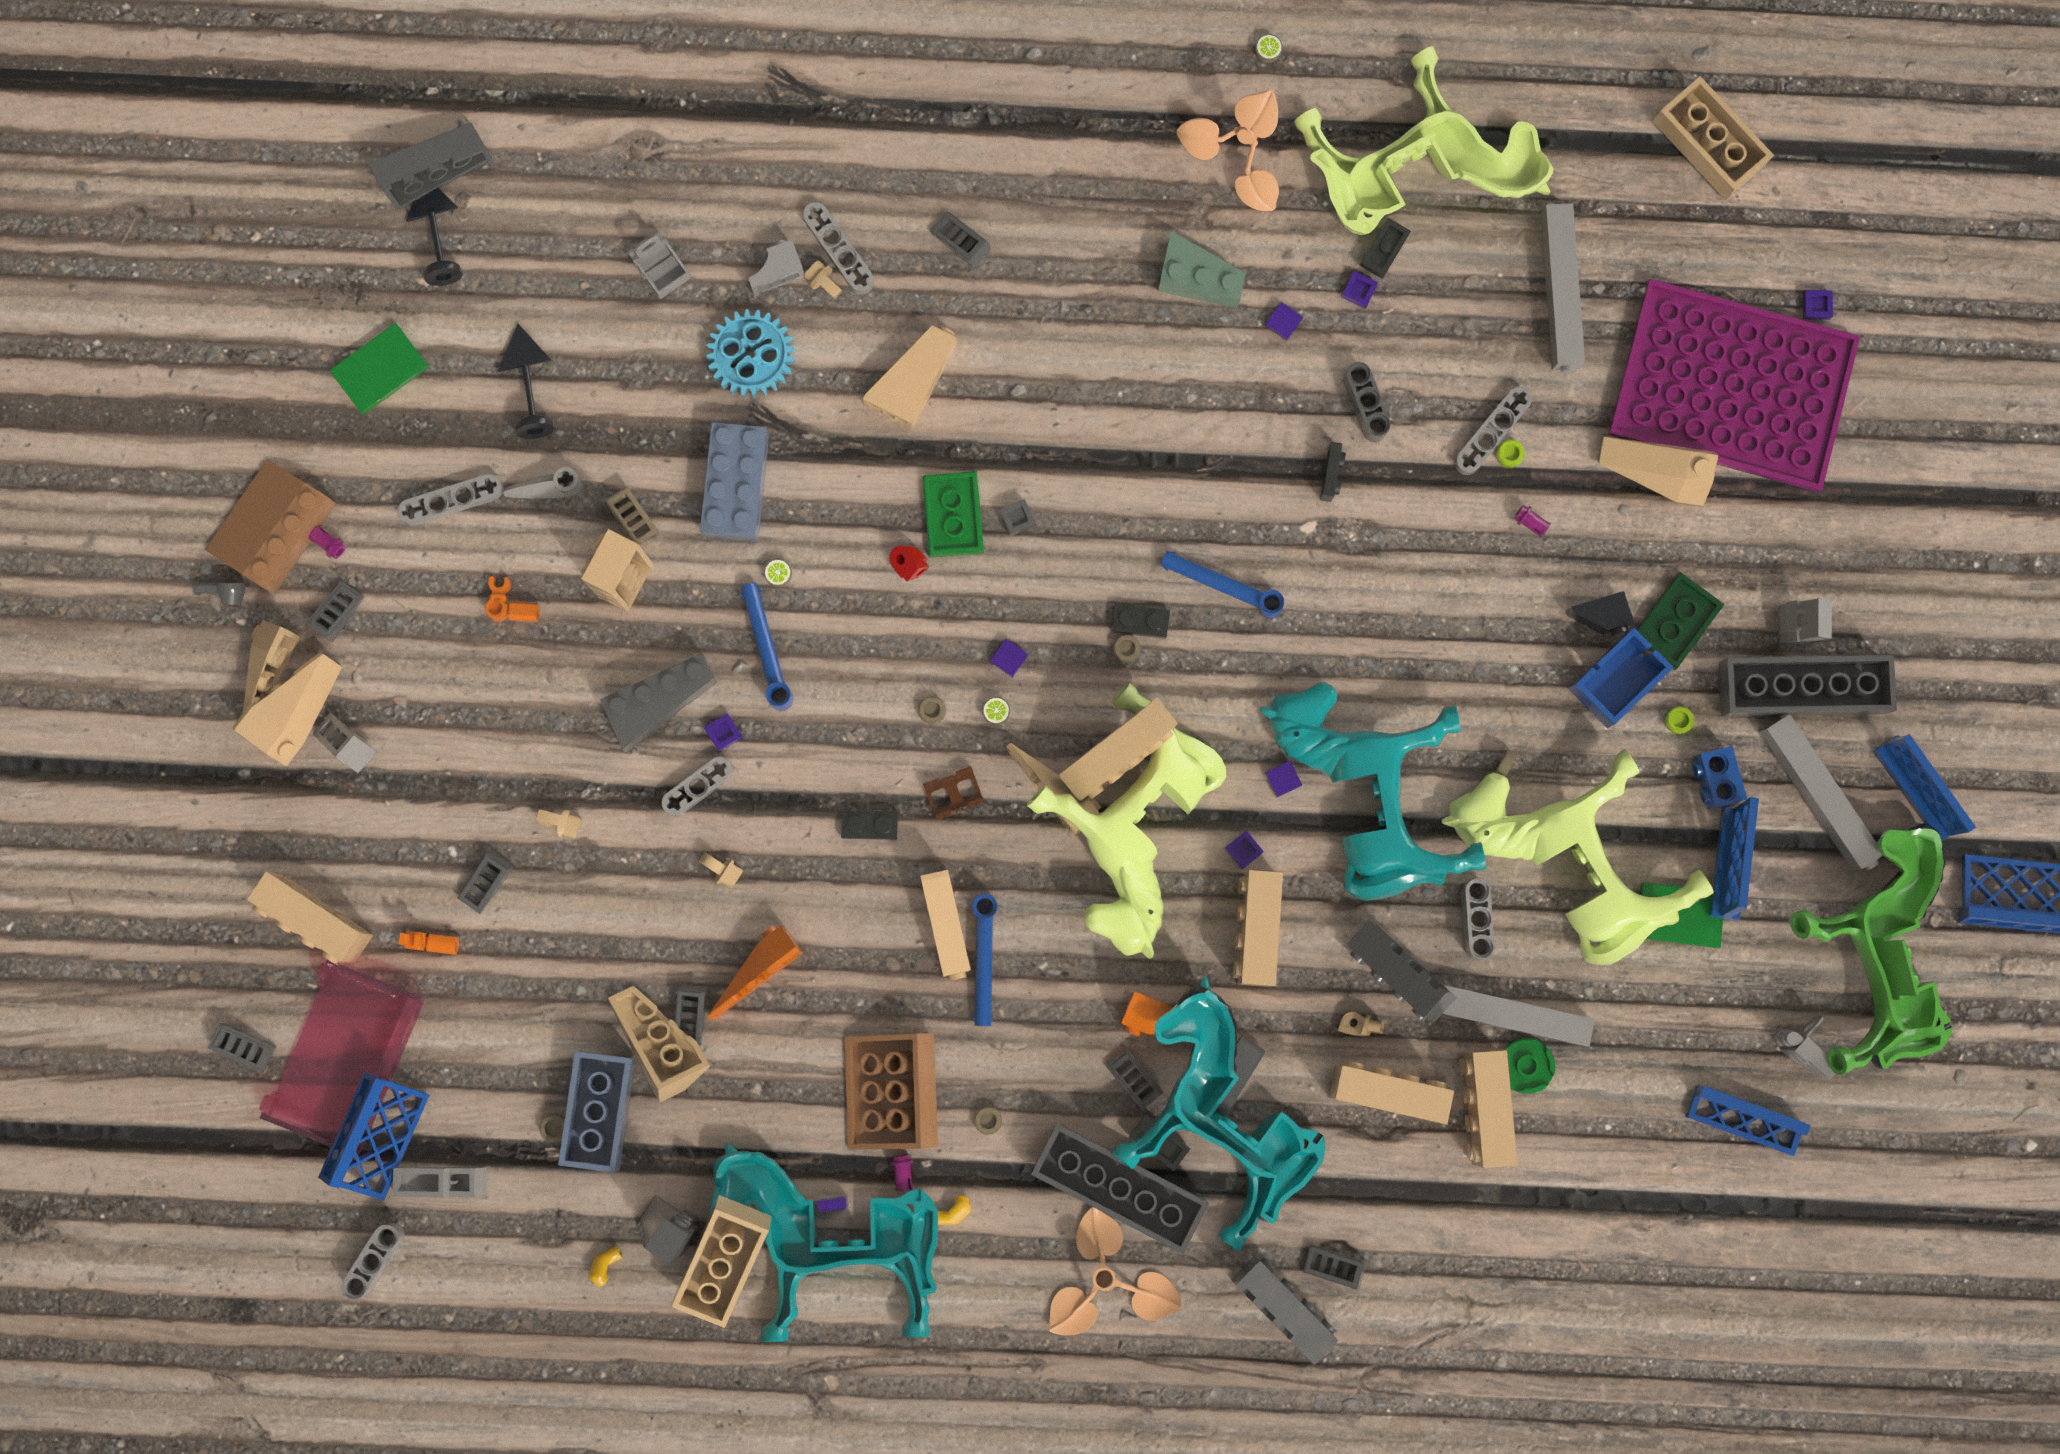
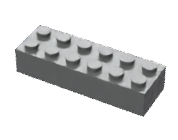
M1894 655L1726 658L1719 662L1721 717L1786 716L1788 714L1791 716L1888 714L1897 710Z
M1056 1122L1031 1171V1175L1184 1254L1209 1202L1138 1164L1132 1170L1112 1155L1111 1150Z

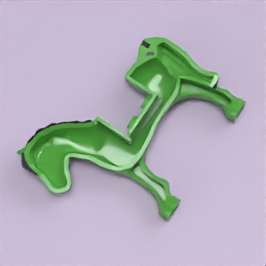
M1926 823L1911 827L1907 831L1887 830L1882 833L1876 848L1882 856L1892 861L1899 868V871L1878 893L1868 895L1851 910L1834 917L1820 919L1807 909L1791 914L1789 921L1791 929L1799 938L1806 939L1814 936L1819 941L1827 942L1841 934L1850 935L1866 972L1874 1005L1875 1018L1870 1030L1857 1045L1850 1049L1839 1046L1828 1051L1826 1057L1828 1065L1838 1075L1846 1074L1855 1068H1863L1869 1061L1873 1063L1874 1067L1886 1070L1897 1059L1906 1057L1920 1058L1935 1053L1944 1048L1953 1031L1949 1016L1940 1006L1935 981L1919 983V978L1913 972L1911 965L1912 952L1910 947L1906 945L1905 940H1889L1920 928L1919 919L1925 918L1926 910L1932 905L1939 891L1940 883L1943 881V870L1946 861L1943 858L1944 847L1940 833Z

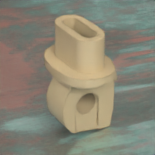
M819 260L804 274V277L811 282L810 287L812 289H816L821 285L835 299L843 292L829 278L832 268L830 266L825 267Z
M539 809L536 821L544 827L557 830L558 837L561 839L564 836L576 839L582 818L571 815L570 810H565L559 815Z
M705 852L699 859L700 863L717 873L715 876L716 884L722 883L732 889L743 872L742 869L733 864L734 860L732 859L726 860L722 864Z
M1349 1012L1343 1016L1338 1031L1353 1036H1369L1371 1032L1383 1034L1384 1023L1374 1021L1372 1015L1363 1017L1357 1012ZM1356 1019L1357 1025L1352 1027L1351 1021Z

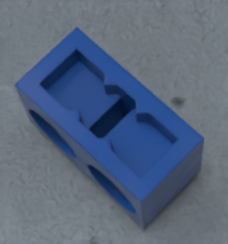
M1733 746L1694 756L1695 762L1692 763L1693 772L1696 778L1700 779L1702 786L1700 797L1703 804H1707L1708 810L1747 800ZM1711 758L1718 761V772H1713L1709 768V760ZM1718 785H1722L1726 789L1727 795L1725 799L1718 797L1716 793Z

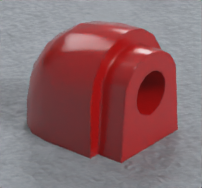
M899 545L895 546L890 552V564L900 578H904L906 582L918 578L929 568L926 563L928 559L914 546Z

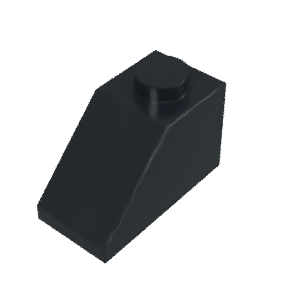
M1624 591L1572 606L1566 611L1568 617L1601 634L1611 632L1612 636L1627 632V627L1634 623Z

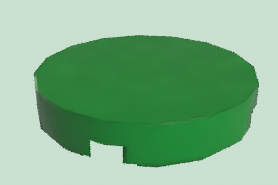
M1521 1038L1510 1042L1503 1049L1507 1050L1511 1090L1521 1094H1535L1544 1090L1549 1085L1556 1070L1555 1059L1551 1050L1546 1045L1532 1038Z

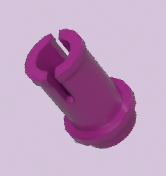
M1523 505L1514 516V519L1517 520L1518 525H1524L1541 538L1551 523L1531 511V506L1526 507Z
M321 526L315 527L309 535V540L326 551V556L329 558H339L346 549L343 540L334 538Z
M909 1155L893 1156V1162H890V1165L894 1166L895 1191L913 1189L910 1166L913 1160H910Z

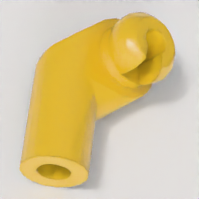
M959 1195L955 1198V1204L950 1210L938 1211V1225L959 1224L970 1212L969 1198Z
M618 1246L594 1257L588 1273L589 1279L594 1285L603 1286L608 1280L606 1274L608 1265L623 1258Z

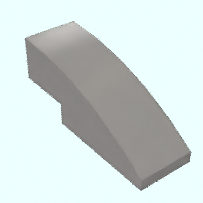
M486 1167L393 1168V1197L444 1198L485 1196Z

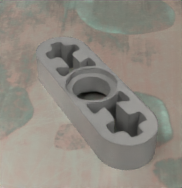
M716 757L710 760L664 795L662 799L664 811L671 816H681L732 777L733 767L731 763L723 757ZM718 763L721 766L726 764L727 767L724 769L726 774L723 777L717 774L711 778L715 782L711 786L709 780L702 773L707 771V774L710 776L716 770L715 764ZM695 779H701L705 783V790L698 795L690 791V784ZM682 788L685 789L688 796L693 798L691 802H688L687 798L683 799L679 803L681 806L679 810L675 808L669 809L668 807L671 804L669 800L671 797L679 799L684 795L680 792Z

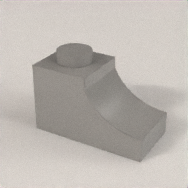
M782 239L772 243L771 247L766 249L768 257L764 266L755 275L749 277L748 280L754 295L804 278V271L793 241Z
M332 713L313 732V735L336 758L357 773L370 762L372 756L376 753L364 739Z

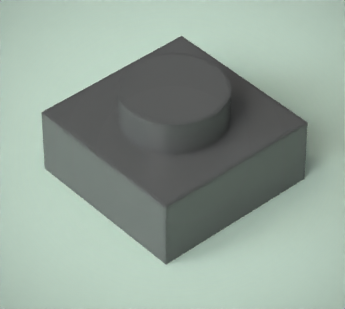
M1025 499L1000 509V514L1010 536L1036 526V522Z

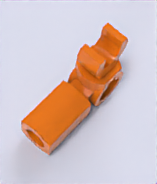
M493 576L489 578L488 585L492 590V594L489 595L485 612L491 620L502 622L508 617L509 620L539 621V603L510 602L507 604L508 597H506V594L511 589L510 579L505 577L504 585L496 587V579Z
M406 931L405 934L399 933L398 944L404 945L403 948L424 951L426 948V951L457 955L459 947L458 937L429 934L426 937L427 933Z

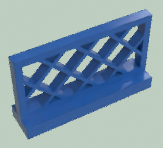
M1910 734L1902 737L1896 735L1873 751L1921 820L1934 827L1940 833L1941 841L1949 836L1968 833L1976 828Z
M1750 797L1736 808L1724 807L1721 809L1712 886L1714 893L1711 895L1709 917L1738 921L1740 920L1741 911L1747 908L1759 798Z
M1963 855L1962 910L1959 912V923L2060 934V913L2051 905L2060 896V887L2050 877L2055 872H2060V864ZM1971 863H1979L1987 873L1978 880L1971 872ZM2000 866H2007L2015 874L2007 883L1995 871ZM2027 869H2035L2042 879L2033 885L2023 873ZM1990 875L2001 886L1993 895L1982 884ZM2017 878L2029 889L2021 898L2009 886ZM2045 881L2056 892L2049 900L2037 890ZM1976 887L1987 898L1982 905L1971 903V891ZM2003 890L2015 901L2010 907H2003L1995 898ZM2031 893L2043 904L2038 910H2031L2023 902Z
M364 1071L318 1178L328 1186L338 1189L340 1187L384 1200L393 1181V1168L399 1167L430 1095ZM383 1087L392 1088L395 1098L382 1104L379 1097ZM412 1095L419 1097L415 1108L406 1112L402 1101ZM397 1104L401 1115L388 1121L384 1110ZM379 1113L383 1124L370 1131L368 1126L369 1119ZM404 1121L406 1126L404 1133L394 1138L390 1127ZM386 1130L390 1141L376 1148L373 1136ZM368 1139L371 1151L358 1157L356 1152L358 1145ZM392 1147L394 1156L391 1161L383 1165L379 1154ZM375 1157L378 1168L365 1174L361 1163ZM356 1166L360 1177L350 1183L343 1181L347 1170ZM381 1173L383 1181L379 1190L370 1189L367 1180Z

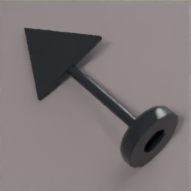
M438 187L413 201L406 222L429 217L437 261L425 268L423 272L424 280L429 285L444 286L457 282L462 278L463 274L458 263L443 259L435 214L458 207Z
M517 324L498 372L522 367L529 416L517 421L515 424L516 435L524 439L542 438L551 434L554 431L553 421L549 417L536 415L529 365L551 361V359L525 330Z

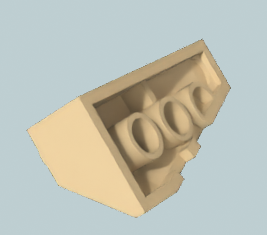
M1603 436L1598 463L1675 502L1704 506L1713 484L1718 454L1707 450Z
M262 620L261 625L255 627L251 637L253 642L250 648L243 712L254 701H261L272 692L271 689L279 684L300 636Z
M318 653L294 671L293 677L281 686L279 684L271 689L272 692L261 701L256 700L250 704L233 725L232 729L264 753L287 766L304 744L342 666L323 653Z
M1012 743L1006 746L1007 751L1037 790L1045 785L1055 795L1071 794L1077 803L1089 813L1094 815L1100 814L1098 810L1101 806L1095 798L1090 799V797L1086 796L1079 802L1059 775ZM1056 814L1073 837L1080 832L1073 823Z
M634 986L629 987L608 998L659 1103L685 1091L710 1067L697 1041L691 1036H687L672 1019L669 1020L657 1009V1006Z

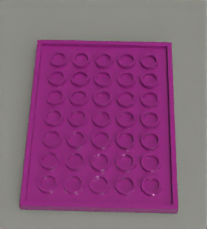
M1649 279L1608 435L1627 440L1713 451L1718 454L1717 465L1811 491L1821 492L1860 336Z

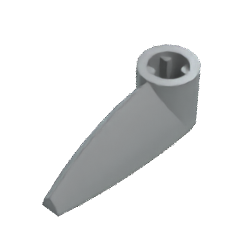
M562 467L554 474L514 484L503 489L505 497L547 499L571 497L580 492L582 481L573 469ZM566 477H570L573 480L569 482L568 487H565L562 483L566 481Z

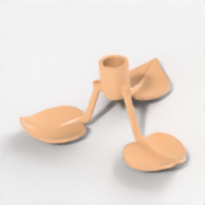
M1273 90L1249 94L1241 98L1235 106V117L1240 126L1235 127L1224 136L1218 137V125L1209 119H1191L1180 125L1177 129L1179 140L1192 156L1201 160L1215 157L1220 149L1218 142H1224L1234 135H1237L1241 143L1250 144L1245 167L1246 175L1237 177L1235 181L1236 193L1246 205L1253 209L1272 211L1276 208L1279 187L1275 177L1263 169H1256L1251 172L1254 151L1258 144L1257 138L1270 136L1277 126L1278 106Z
M1092 1207L1087 1211L1079 1224L1076 1244L1084 1258L1089 1260L1097 1257L1100 1258V1268L1093 1274L1095 1286L1087 1297H1085L1081 1289L1076 1287L1061 1289L1054 1296L1051 1303L1049 1331L1067 1336L1089 1330L1095 1324L1098 1317L1097 1307L1089 1301L1098 1290L1110 1291L1115 1286L1135 1292L1131 1301L1132 1308L1144 1320L1156 1321L1163 1319L1180 1310L1182 1303L1174 1285L1159 1273H1143L1138 1278L1137 1287L1117 1281L1115 1272L1105 1266L1104 1255L1111 1256L1119 1251L1123 1243V1232L1113 1218Z

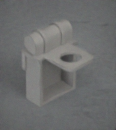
M659 230L648 234L647 238L638 244L635 243L632 248L627 250L639 273L644 279L646 278L660 299L691 279L690 273Z
M1831 599L1795 600L1780 605V613L1778 614V618H1780V631H1778L1780 644L1803 645V643L1832 638Z
M1822 1015L1812 1017L1799 1033L1793 1030H1780L1775 1033L1774 1041L1776 1044L1783 1046L1781 1051L1796 1064H1801L1816 1079L1830 1080L1836 1074L1828 1065L1827 1054L1809 1038L1812 1032L1824 1020Z

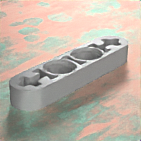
M818 202L808 204L803 211V217L812 234L850 288L859 295L869 293L874 286L871 271L826 207ZM812 211L816 213L822 212L820 214L821 221L824 224L822 228H820V224L815 218L811 219ZM826 232H836L839 236L838 241L834 244L826 243L823 240ZM843 253H850L854 257L853 263L848 266L841 265L838 261L839 256ZM856 268L862 278L868 277L866 279V286L861 284L855 285L857 279L852 271Z
M1519 386L1513 388L1457 455L1455 467L1459 473L1470 475L1476 472L1530 406L1532 396L1528 389ZM1512 395L1515 397L1522 395L1524 397L1522 402L1525 405L1522 403L1518 404L1513 412L1508 409L1515 401ZM1497 414H1504L1508 417L1509 424L1507 427L1503 428L1495 424L1494 419ZM1482 434L1490 436L1492 439L1491 447H1481L1478 444V436ZM1475 450L1478 454L1472 460L1474 467L1471 465L1467 468L1462 465L1464 459L1461 457L1468 458Z
M485 474L406 499L398 507V516L407 525H419L494 501L503 494L504 487L498 477L493 474ZM488 481L495 485L497 484L493 488V493L490 494L487 490L478 492L481 497L477 498V492L473 488L474 485H477V488L480 490L487 487ZM469 489L471 492L469 501L465 503L458 502L457 493L459 490ZM436 497H442L445 501V505L440 511H433L430 506L431 501ZM424 501V507L428 512L427 515L422 510L415 512L413 519L405 515V513L409 512L408 507L410 506L415 510L423 508L421 502Z

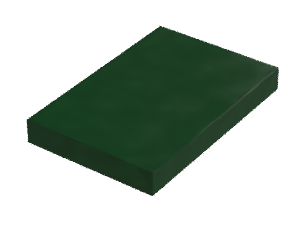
M1679 572L1636 630L1652 645L1647 651L1651 653L1657 650L1674 667L1673 670L1675 671L1725 604L1682 572Z

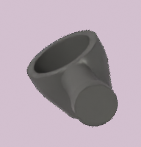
M195 581L192 588L195 595L219 594L222 605H241L246 590V583H201L200 581Z

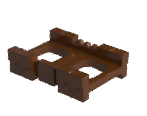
M971 766L956 771L955 776L951 775L943 778L941 781L937 778L923 784L936 820L952 815L951 812L957 813V810L961 811L962 808L965 810L967 806L972 808L985 803ZM971 779L977 793L972 797L963 799L957 784ZM946 789L951 803L938 809L934 805L931 794L934 791Z

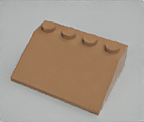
M266 460L205 551L275 595L311 542L309 540L310 533L315 527L322 526L336 503L271 461Z
M934 1033L846 1036L845 1066L848 1150L938 1147Z

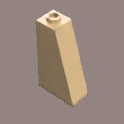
M932 325L865 394L863 398L864 406L913 430L957 346L955 333L944 326L937 328Z
M944 870L922 875L920 877L943 977L949 976L950 981L966 978V972L971 971L949 871Z

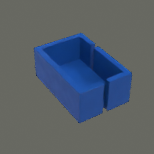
M1635 628L1624 634L1590 667V670L1586 671L1569 688L1606 728L1615 725L1674 668L1657 650L1649 653L1646 657L1642 654L1652 645Z

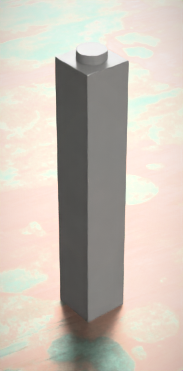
M1573 203L1547 204L1541 212L1552 371L1561 370L1562 374H1571L1577 372V369H1580L1585 363Z
M1791 715L1783 716L1761 730L1759 733L1852 871L1863 869L1866 872L1878 865L1877 859L1882 855L1876 848L1877 842Z
M1444 985L1457 998L1442 1015L1590 1047L1595 1022L1593 1018Z

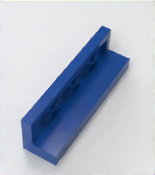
M1696 1085L1686 1115L1687 1118L1791 1156H1795L1801 1135L1807 1136L1811 1126ZM1703 1099L1710 1102L1715 1113L1707 1117L1696 1115L1699 1100ZM1717 1105L1725 1108L1722 1110H1718ZM1729 1110L1736 1111L1741 1123L1733 1127L1726 1126L1721 1114ZM1743 1114L1752 1118L1745 1120ZM1717 1117L1719 1123L1710 1119ZM1755 1120H1760L1763 1122L1767 1133L1759 1137L1754 1136L1748 1124ZM1770 1124L1777 1126V1128L1772 1130ZM1744 1127L1746 1132L1737 1129ZM1784 1129L1793 1132L1789 1148L1779 1145L1774 1134ZM1770 1136L1772 1142L1765 1140V1138Z

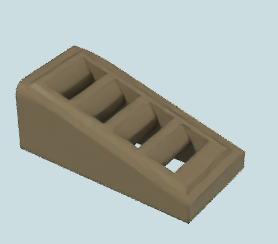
M628 486L604 501L631 541L640 545L659 532ZM627 496L630 501L616 509L614 505ZM631 506L635 507L636 510L622 518L621 513ZM640 514L642 520L629 528L627 523ZM647 524L649 527L637 537L633 534L634 531Z

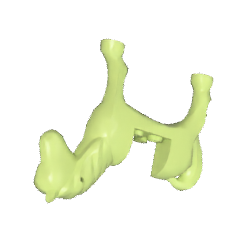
M1433 46L1420 51L1410 60L1417 71L1413 86L1425 103L1427 115L1423 121L1385 148L1363 157L1343 155L1329 144L1322 133V116L1317 108L1306 111L1294 121L1297 129L1303 133L1307 147L1313 151L1309 160L1318 165L1324 172L1330 199L1339 220L1345 228L1359 235L1372 232L1384 215L1390 214L1406 205L1389 174L1400 170L1404 166L1403 163L1410 159L1413 162L1421 159L1427 152L1445 179L1449 181L1457 178L1467 180L1475 187L1504 198H1521L1524 195L1535 192L1549 195L1550 189L1546 183L1551 178L1554 169L1547 156L1540 149L1538 133L1534 125L1528 122H1517L1511 128L1506 148L1500 153L1484 142L1475 127L1461 114L1452 111L1448 107L1437 88L1434 77V68L1439 58Z
M1128 683L1116 694L1111 703L1119 710L1131 711L1135 715L1151 703V701L1138 694L1136 687ZM1176 728L1171 730L1173 736L1152 753L1148 766L1137 781L1104 812L1098 815L1091 814L1080 806L1071 794L1055 795L1045 785L1027 803V806L1037 814L1043 812L1059 814L1073 823L1086 836L1090 851L1099 866L1112 878L1120 900L1110 904H1092L1085 910V923L1091 931L1111 939L1113 945L1126 956L1140 952L1149 959L1154 956L1152 942L1156 937L1157 931L1161 928L1163 915L1161 890L1152 862L1157 855V849L1152 841L1134 824L1138 823L1146 812L1143 809L1149 802L1153 803L1162 794V791L1189 814L1204 794L1219 788L1226 779V767L1216 751Z
M1623 749L1614 756L1612 772L1602 783L1574 800L1552 803L1529 814L1506 816L1505 802L1510 790L1508 778L1498 773H1491L1485 776L1471 793H1466L1452 801L1449 806L1450 816L1442 819V824L1455 828L1457 834L1467 847L1473 843L1481 842L1484 855H1491L1493 857L1522 858L1523 860H1532L1535 865H1539L1574 845L1575 849L1571 850L1579 865L1585 864L1590 871L1586 874L1589 882L1594 889L1600 888L1603 891L1566 913L1570 924L1579 934L1581 954L1588 963L1611 965L1636 950L1657 928L1677 923L1679 921V910L1690 908L1699 899L1714 893L1709 881L1699 869L1690 874L1683 888L1661 897H1646L1635 893L1614 873L1606 858L1595 826V814L1605 802L1620 797L1624 793L1627 779L1639 773L1636 763L1626 749ZM1590 941L1600 943L1598 946H1592Z

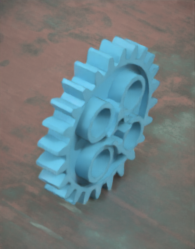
M746 309L744 317H740L736 311L734 312L735 320L731 321L728 317H724L727 325L724 327L717 324L716 327L720 333L710 334L711 339L715 343L707 344L708 350L713 351V353L706 355L707 360L713 362L708 367L710 371H717L713 376L715 381L723 379L721 382L723 389L731 385L730 392L732 395L739 389L741 390L742 398L746 397L748 391H751L753 398H756L757 391L760 390L767 396L768 387L777 391L775 384L777 381L783 384L786 383L783 373H792L791 369L787 366L795 364L794 358L788 356L796 353L794 347L788 346L793 342L792 336L784 337L788 333L787 327L778 329L781 324L780 319H776L771 323L770 313L761 318L760 310H757L755 315L751 316L748 309ZM753 330L761 332V336L757 340H750L747 336ZM771 340V343L765 344V341ZM729 346H737L739 348L738 352L733 356L725 354ZM751 350L755 352L756 356L751 358L746 352ZM768 352L777 354L776 359L772 362L764 361L763 357ZM738 363L735 368L730 367L732 364ZM746 367L754 369L753 375L748 378L742 377L740 375L741 371Z

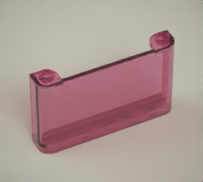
M327 959L326 963L320 965L316 973V978L319 979L318 985L321 988L277 1091H273L271 1095L266 1094L259 1108L262 1111L259 1118L331 1147L364 1071L392 1081L423 1007L424 997L338 962L335 964ZM383 1087L379 1097L381 1103L389 1087ZM377 1114L369 1119L368 1126L370 1130ZM366 1140L358 1145L356 1149L357 1155L361 1152Z

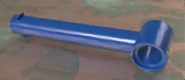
M1167 551L1165 553L1161 566L1166 571L1169 569L1258 608L1259 613L1264 618L1275 619L1281 614L1284 607V597L1279 591L1271 589L1262 592L1190 560H1186L1176 555V552ZM1270 598L1275 599L1279 607L1276 610H1268L1264 606V601Z
M756 583L747 584L741 587L740 597L744 598L768 683L766 699L775 710L785 711L792 706L794 696L783 679L759 594L761 590ZM779 690L786 691L787 697L783 702L776 703L773 701L775 692Z
M981 894L974 899L972 904L973 912L976 915L975 1017H972L974 1026H991L994 1017H991L993 916L997 911V902L993 896ZM982 898H987L993 903V909L987 915L980 914L976 908L977 902Z

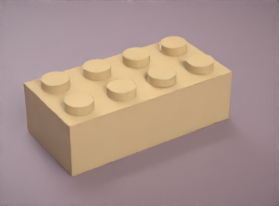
M1701 76L1661 109L1653 120V123L1725 200L1760 171L1774 156Z
M608 529L605 535L601 534L597 539L594 547L596 552L592 560L587 559L581 570L583 576L581 579L599 598L629 612L654 564L639 544Z
M1156 698L1077 759L1059 777L1079 802L1086 796L1093 799L1109 784L1114 783L1126 771L1135 767L1147 755L1152 754L1161 747L1164 742L1173 736L1171 730L1178 723L1161 701Z
M1248 870L1244 873V876L1239 878L1238 894L1243 895L1242 904L1237 906L1236 922L1241 923V929L1238 934H1235L1234 950H1239V959L1233 963V978H1237L1238 985L1276 986L1282 872Z
M266 871L247 899L254 904L252 909L263 917L267 918L269 916L276 919L275 925L288 933L292 931L295 934L301 935L298 939L310 948L322 949L324 951L322 956L335 964L337 962L343 965L345 962L355 963L373 937V934L282 874Z
M1507 1050L1463 1052V1058L1460 1059L1461 1075H1465L1466 1087H1462V1097L1464 1104H1468L1469 1115H1465V1128L1471 1134V1143L1467 1145L1468 1158L1470 1161L1473 1160V1165L1481 1168L1518 1166Z
M1344 1061L1343 1065H1335L1329 1098L1448 1124L1454 1095L1453 1090L1447 1089L1448 1083L1426 1079V1083L1422 1084L1419 1083L1420 1077L1399 1073L1398 1078L1391 1077L1392 1071L1371 1067L1369 1072L1363 1070L1364 1064Z
M718 1195L676 1289L672 1307L725 1328L767 1236L772 1216Z

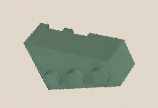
M1171 231L1158 292L1238 308L1246 273Z

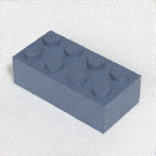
M712 422L700 527L704 537L759 541L769 445L767 427Z
M575 1051L558 1165L614 1173L620 1171L636 1058Z

